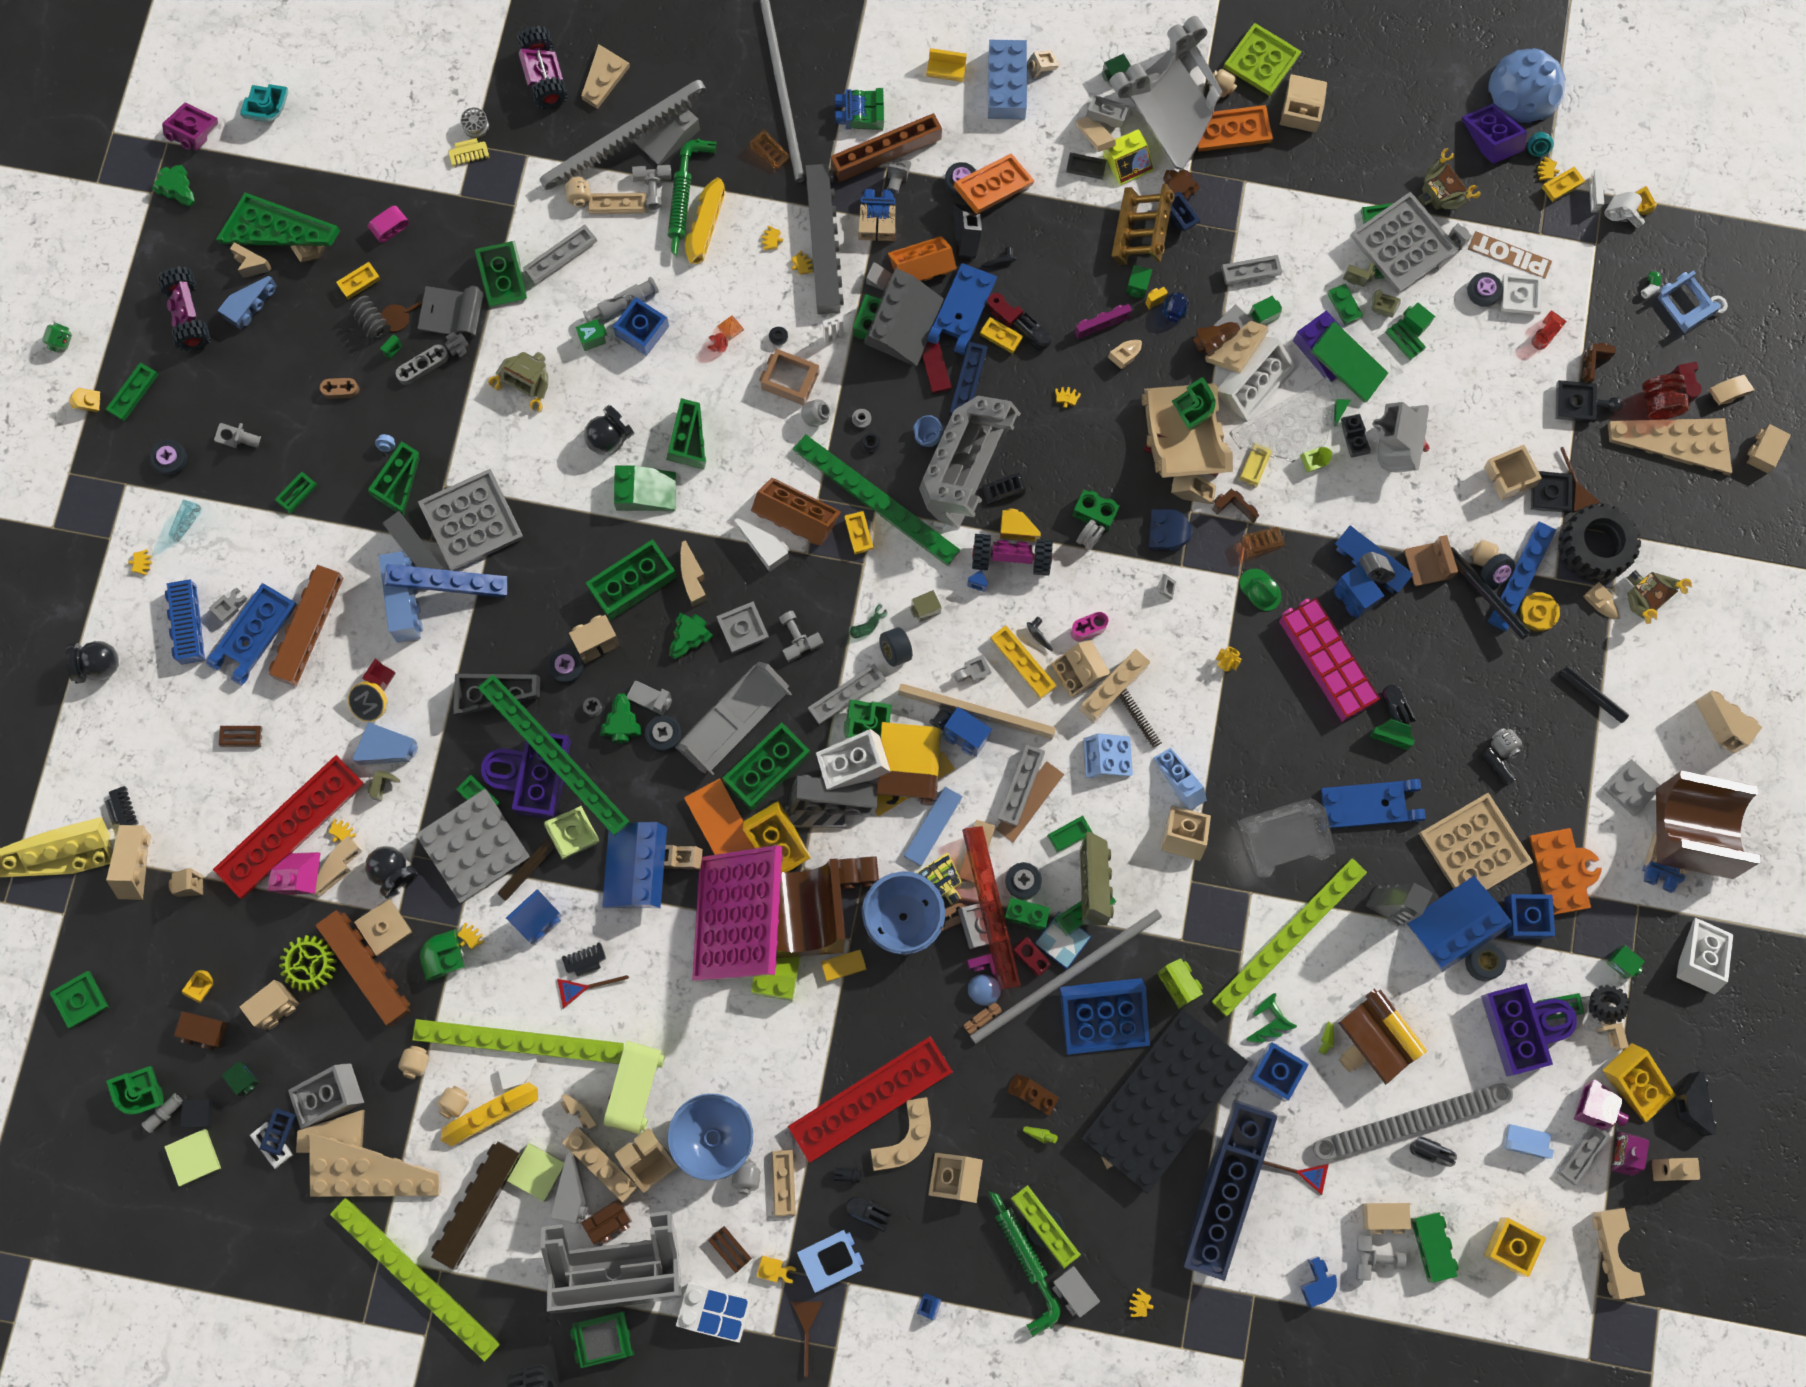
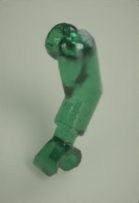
M882 604L876 606L874 616H871L867 623L850 628L849 633L851 637L857 639L874 632L880 622L879 619L887 616L886 609L882 614H878Z

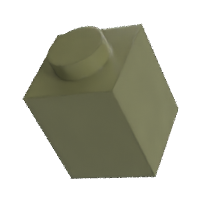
M934 590L911 600L912 606L909 607L913 617H917L919 622L941 613L942 609Z

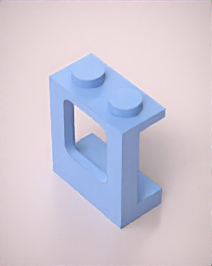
M1694 270L1689 274L1687 272L1681 274L1677 278V282L1672 285L1668 283L1663 286L1657 297L1684 334L1716 314L1721 308L1718 301L1712 302L1694 278L1696 274ZM1683 285H1687L1700 302L1698 307L1686 315H1682L1669 299V294Z
M840 1231L797 1252L815 1293L862 1270L861 1265L864 1263L859 1252L854 1253L851 1247L855 1243L850 1232ZM843 1241L851 1255L853 1264L828 1276L825 1274L818 1258V1252Z

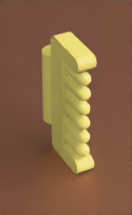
M477 138L454 143L455 149L449 150L453 167H456L457 164L460 165L461 161L462 163L470 162V158L471 161H474L475 158L479 160V155L481 159L484 158V155L486 159L489 158L486 142L478 143Z

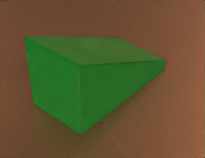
M1336 399L1334 403V426H1337L1351 400Z

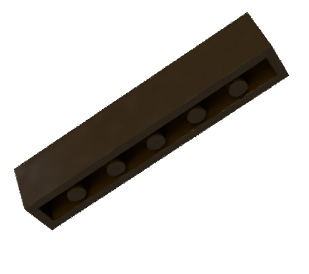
M500 1141L490 1146L487 1152L489 1157L485 1163L482 1162L476 1171L477 1178L474 1183L471 1181L465 1190L467 1194L463 1202H458L454 1209V1213H456L452 1221L449 1220L443 1228L442 1232H444L442 1239L437 1240L431 1251L434 1253L431 1258L452 1270L458 1269L522 1153Z

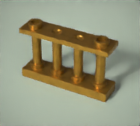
M1166 183L1162 184L1161 194L1139 196L1132 187L1124 188L1112 257L1119 265H1127L1129 255L1149 253L1157 262H1161L1162 254H1164L1165 250L1164 243L1171 205L1174 201V193ZM1159 202L1157 211L1136 213L1139 203ZM1156 219L1154 228L1133 230L1134 223L1137 220ZM1152 236L1150 246L1130 247L1133 238Z

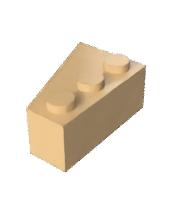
M119 825L106 879L118 899L143 900L148 847L151 843V835L147 832L145 826Z

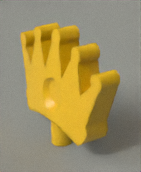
M1544 157L1543 160L1546 162L1541 161L1540 165L1542 166L1537 168L1540 170L1538 172V175L1541 176L1539 180H1552L1554 173L1559 174V170L1555 169L1557 162Z
M767 226L770 231L764 230V234L767 235L761 236L763 240H766L762 241V245H766L763 249H778V242H783V238H779L781 232L779 229Z
M800 251L796 256L792 257L791 262L794 264L791 267L792 270L797 269L799 275L813 273V269L809 270L813 268V264H809L812 259H806L808 257L807 254L802 255L803 251Z
M1064 387L1061 388L1060 393L1058 389H1055L1056 403H1064L1063 408H1067V405L1074 407L1081 393H1078L1075 397V389L1071 394L1070 387L1067 388L1066 393L1064 392Z
M147 549L134 552V561H128L129 565H133L132 571L134 573L146 576L147 573L143 571L150 570L149 566H145L152 564V561L146 560L151 558L150 555H145V553L149 552Z
M336 819L333 820L329 829V834L335 836L332 839L333 842H336L338 839L342 841L347 836L351 838L356 836L355 833L350 835L353 831L352 827L347 830L348 822L342 826L343 820H340L338 824H336Z
M464 923L461 931L458 933V937L463 939L460 945L463 947L467 943L470 949H474V947L483 944L484 940L479 941L482 934L476 936L479 929L476 928V930L472 931L473 925L466 929L468 924Z
M1137 1288L1141 1295L1133 1293L1132 1296L1137 1300H1129L1130 1303L1136 1305V1307H1129V1310L1137 1313L1130 1316L1146 1317L1147 1308L1153 1310V1305L1149 1304L1151 1296Z

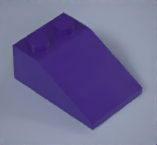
M1494 103L1462 116V121L1479 150L1493 164L1525 150L1527 131Z
M1326 310L1298 330L1293 342L1330 384L1337 377L1310 352L1331 322L1335 321L1337 323Z

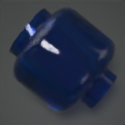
M1172 292L1165 297L1162 312L1167 316V320L1178 322V319H1184L1187 316L1190 302L1185 294Z

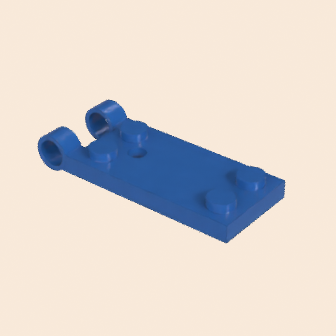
M962 263L934 326L930 330L927 341L937 344L942 332L958 338L954 352L964 355L997 281V276ZM960 315L962 319L958 320L955 316Z
M262 583L218 646L210 654L206 665L214 670H218L224 663L225 656L240 664L233 672L231 680L239 685H243L249 678L250 671L297 606L296 602ZM248 640L249 645L243 647L242 642Z
M1410 779L1398 782L1321 788L1326 829L1424 821L1426 820L1425 809L1407 811L1404 792L1422 790L1420 779ZM1383 799L1387 800L1388 806H1382L1381 801Z

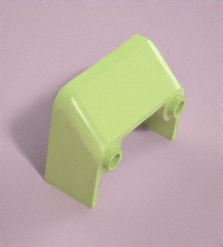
M626 1041L604 1118L605 1126L638 1135L646 1130L648 1118H645V1109L655 1072L658 1070V1067L662 1068L664 1064L665 1053L662 1050Z

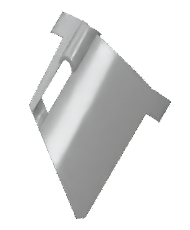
M1198 16L1188 18L1183 26L1177 24L1168 30L1167 36L1170 39V50L1150 68L1144 71L1140 64H1134L1128 68L1125 74L1118 72L1109 80L1119 98L1131 99L1173 166L1179 170L1184 169L1197 148L1212 118L1215 104L1222 94L1218 82L1197 46L1207 35V29ZM1196 66L1200 68L1212 86L1207 98L1204 97L1190 76L1191 70Z

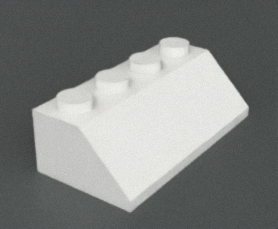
M1265 336L1241 373L1232 371L1218 387V396L1223 404L1247 422L1295 368L1280 340Z

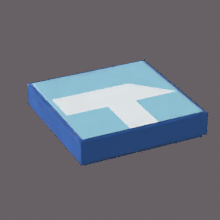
M1058 912L1034 945L1067 970L1092 936L1082 928L1066 936L1055 922V918L1061 914Z

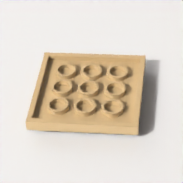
M1489 793L1419 833L1453 889L1475 876L1487 890L1533 863Z

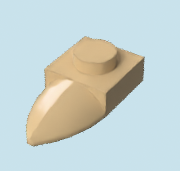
M1126 341L1109 353L1108 358L1123 369L1134 361L1141 349L1142 341Z
M1600 582L1583 596L1602 615L1612 619L1619 618L1618 609L1612 600L1613 595Z

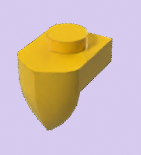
M1644 186L1635 191V193L1642 197V202L1636 210L1640 215L1651 214L1657 206V202H1655L1648 187Z
M77 388L70 395L69 404L73 409L97 413L100 406V392Z
M204 970L196 971L182 990V994L201 1004L213 986V979L210 973Z

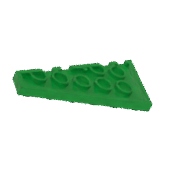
M244 193L216 240L219 244L331 246L340 229L336 225Z

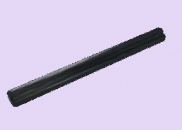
M1451 547L1457 569L1521 639L1528 637L1530 630L1454 547Z

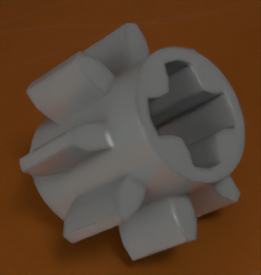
M452 332L446 336L448 342L444 343L452 356L457 354L461 357L467 353L466 347L469 344L461 333L456 335Z

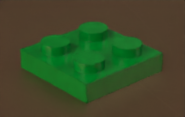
M90 971L84 972L50 992L68 1029L75 1028L109 1008Z

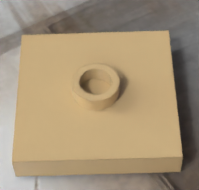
M387 899L354 922L376 956H380L413 933L391 899Z

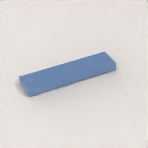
M944 787L905 852V858L919 866L923 865L963 796Z

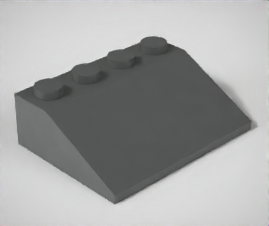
M895 268L889 278L864 344L917 367L927 343L928 335L944 299L914 276Z

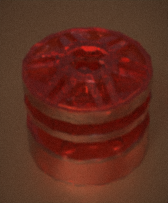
M1660 375L1642 384L1643 392H1645L1644 398L1649 400L1646 403L1648 418L1653 420L1669 419L1680 416L1690 410L1688 395L1684 393L1686 385L1684 384L1683 375Z

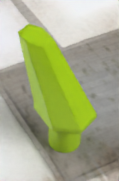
M1329 1021L1321 1039L1323 1044L1318 1050L1324 1056L1330 1048L1334 1049V1025Z
M1027 1126L1023 1129L1024 1133L1043 1143L1057 1142L1058 1136L1051 1134L1049 1130Z

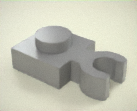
M234 588L231 591L229 598L223 595L209 607L223 623H226L239 611L236 607L238 604H243L248 599L245 595L241 598H236L237 594L241 592L238 588Z

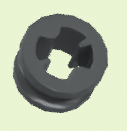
M591 697L583 703V710L589 717H597L602 712V705L597 698ZM590 703H594V705L598 704V706L595 707L596 710L593 712L591 711V709L589 711L587 710L588 708H590Z

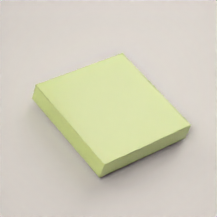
M582 806L544 822V826L562 860L600 842Z
M203 1129L165 1146L179 1186L186 1185L221 1169L207 1129Z
M528 1143L507 1181L545 1202L563 1170L564 1162Z

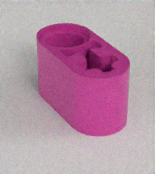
M392 206L372 219L368 224V228L377 240L383 243L408 226L409 220L397 206Z
M1095 612L1076 620L1071 628V637L1075 641L1081 642L1103 633L1109 622L1108 616L1103 612ZM1099 619L1104 625L1098 627L1094 624V620ZM1079 627L1080 630L1084 629V632L1081 633V631H1077V628Z

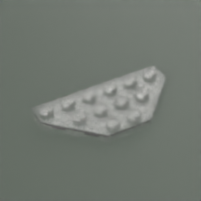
M1325 377L1234 428L1229 434L1240 450H1251L1259 452L1260 455L1266 456L1267 454L1272 458L1279 457L1294 463L1301 459L1300 454L1322 447L1327 443L1338 392L1328 377Z

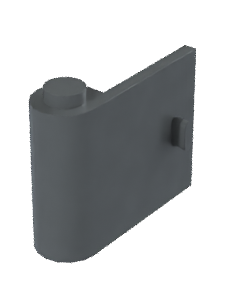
M425 286L418 330L444 335L454 332L456 335L461 333L464 338H475L483 292L476 286H469V288L464 289V292Z

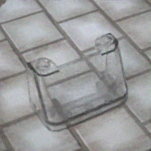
M1314 799L1295 802L1241 819L1238 822L1254 872L1258 877H1269L1275 871L1274 866L1312 855L1322 860L1336 853L1326 809Z

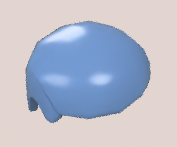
M932 415L919 418L913 426L915 439L923 447L935 446L940 442L944 433L940 421Z
M978 974L968 984L969 997L980 1006H990L996 1003L1000 997V985L990 975Z

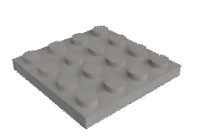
M1411 192L1357 228L1350 235L1397 293L1448 259L1459 249Z
M491 468L418 501L451 571L524 539Z
M486 789L415 834L459 903L464 902L530 858V855Z

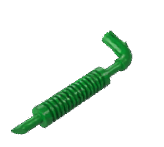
M698 138L697 140L686 142L681 148L679 156L681 158L680 171L674 174L667 234L672 239L671 252L676 258L678 257L679 240L684 239L692 177L687 172L688 161L691 158L692 152L715 154L716 141H704Z
M987 1191L999 1212L995 1218L997 1222L1000 1221L999 1225L1003 1226L1001 1229L1005 1230L1003 1233H1006V1238H1009L1007 1240L1011 1241L1009 1244L1013 1245L1011 1248L1015 1249L1014 1253L1017 1252L1016 1257L1019 1256L1018 1260H1021L1020 1264H1023L1024 1272H1027L1026 1275L1030 1276L1028 1279L1031 1284L1037 1282L1047 1301L1045 1304L1048 1311L1042 1313V1317L1026 1324L1029 1330L1035 1328L1030 1331L1032 1337H1035V1335L1049 1327L1052 1329V1325L1058 1321L1061 1312L1059 1300L1053 1296L1044 1279L1048 1273L1045 1269H1042L1044 1266L1040 1265L1042 1262L1038 1261L1039 1257L1036 1258L1037 1253L1034 1254L1035 1250H1032L1031 1242H1028L1029 1239H1026L1027 1235L1023 1234L1025 1232L1021 1230L1023 1227H1020L1019 1225L1021 1224L1017 1223L1019 1220L1015 1219L1017 1216L1013 1215L1012 1207L1006 1209L999 1194Z

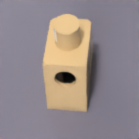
M1698 1158L1652 1160L1654 1181L1700 1180ZM1665 1165L1667 1166V1169H1668L1667 1175H1666L1665 1172H1664V1166H1665Z

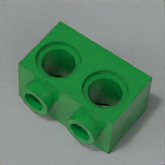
M865 295L853 326V336L865 340L868 330L864 327L867 325L871 326L875 313L871 312V310L878 308L881 299Z
M1083 490L1072 516L1087 523L1090 520H1094L1096 525L1103 526L1105 528L1104 531L1108 532L1120 505H1117L1112 499L1100 497L1092 490ZM1089 502L1093 507L1086 508L1083 503ZM1107 510L1111 515L1104 516L1101 511Z
M1010 897L1004 921L1044 931L1050 908Z

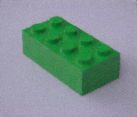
M652 539L587 581L586 585L611 621L677 578L671 564Z
M781 722L723 777V781L753 811L811 756L810 750Z

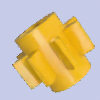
M1227 647L1225 650L1221 648L1215 658L1219 661L1217 665L1222 670L1228 672L1232 668L1236 670L1242 660L1239 658V651L1232 647Z

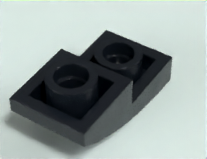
M1356 414L1342 417V429L1351 458L1370 454L1371 448L1365 435L1366 428L1361 415Z

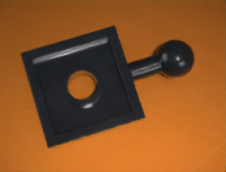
M1558 380L1556 383V419L1594 423L1597 420V407L1608 408L1613 413L1619 412L1623 407V402L1618 397H1613L1609 400L1597 399L1596 383ZM1572 398H1578L1581 401V405L1573 404Z

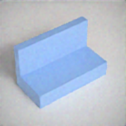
M1509 1124L1505 1144L1506 1150L1544 1159H1552L1554 1150L1549 1149L1551 1134Z

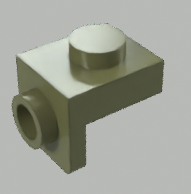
M1370 263L1367 271L1349 264L1343 279L1347 280L1350 284L1364 287L1367 281L1371 282L1375 274V271L1372 270L1374 263Z

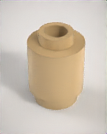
M1354 1044L1342 1053V1057L1339 1059L1342 1066L1348 1072L1356 1071L1367 1061Z

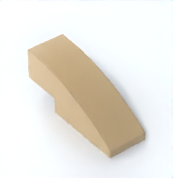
M685 540L681 546V571L687 595L692 606L695 607L707 600L706 594L700 585V582L704 581L705 577Z
M347 836L342 840L321 867L314 894L317 897H321L352 871L347 864L359 855L362 850L351 837Z
M666 845L664 868L701 870L703 849L696 846L677 847Z

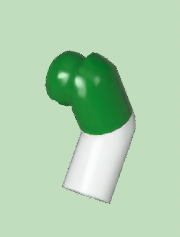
M1652 271L1648 274L1650 285L1641 291L1643 298L1647 299L1659 291L1662 280L1659 272Z

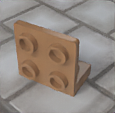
M1447 535L1439 536L1434 543L1404 550L1409 571L1413 573L1411 578L1415 587L1449 580L1458 573Z

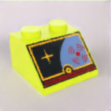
M1139 129L1115 139L1116 146L1103 151V156L1107 160L1120 186L1154 170L1148 145Z

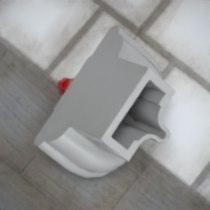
M1404 402L1389 403L1385 405L1384 415L1380 419L1373 421L1372 425L1380 431L1378 461L1383 469L1395 473L1419 470L1421 454L1430 449L1425 440L1429 412L1428 405L1409 407Z

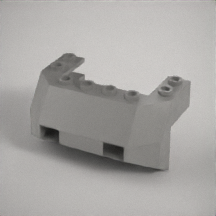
M977 396L953 411L919 487L927 509L938 521L959 529L965 516H975V508L982 501L975 493L1004 429L1013 430L1014 421L1021 414L1011 401Z
M672 1211L650 1213L652 1224L650 1228L651 1240L579 1248L576 1250H569L563 1224L541 1227V1252L548 1274L547 1312H580L659 1302L681 1297L678 1244Z

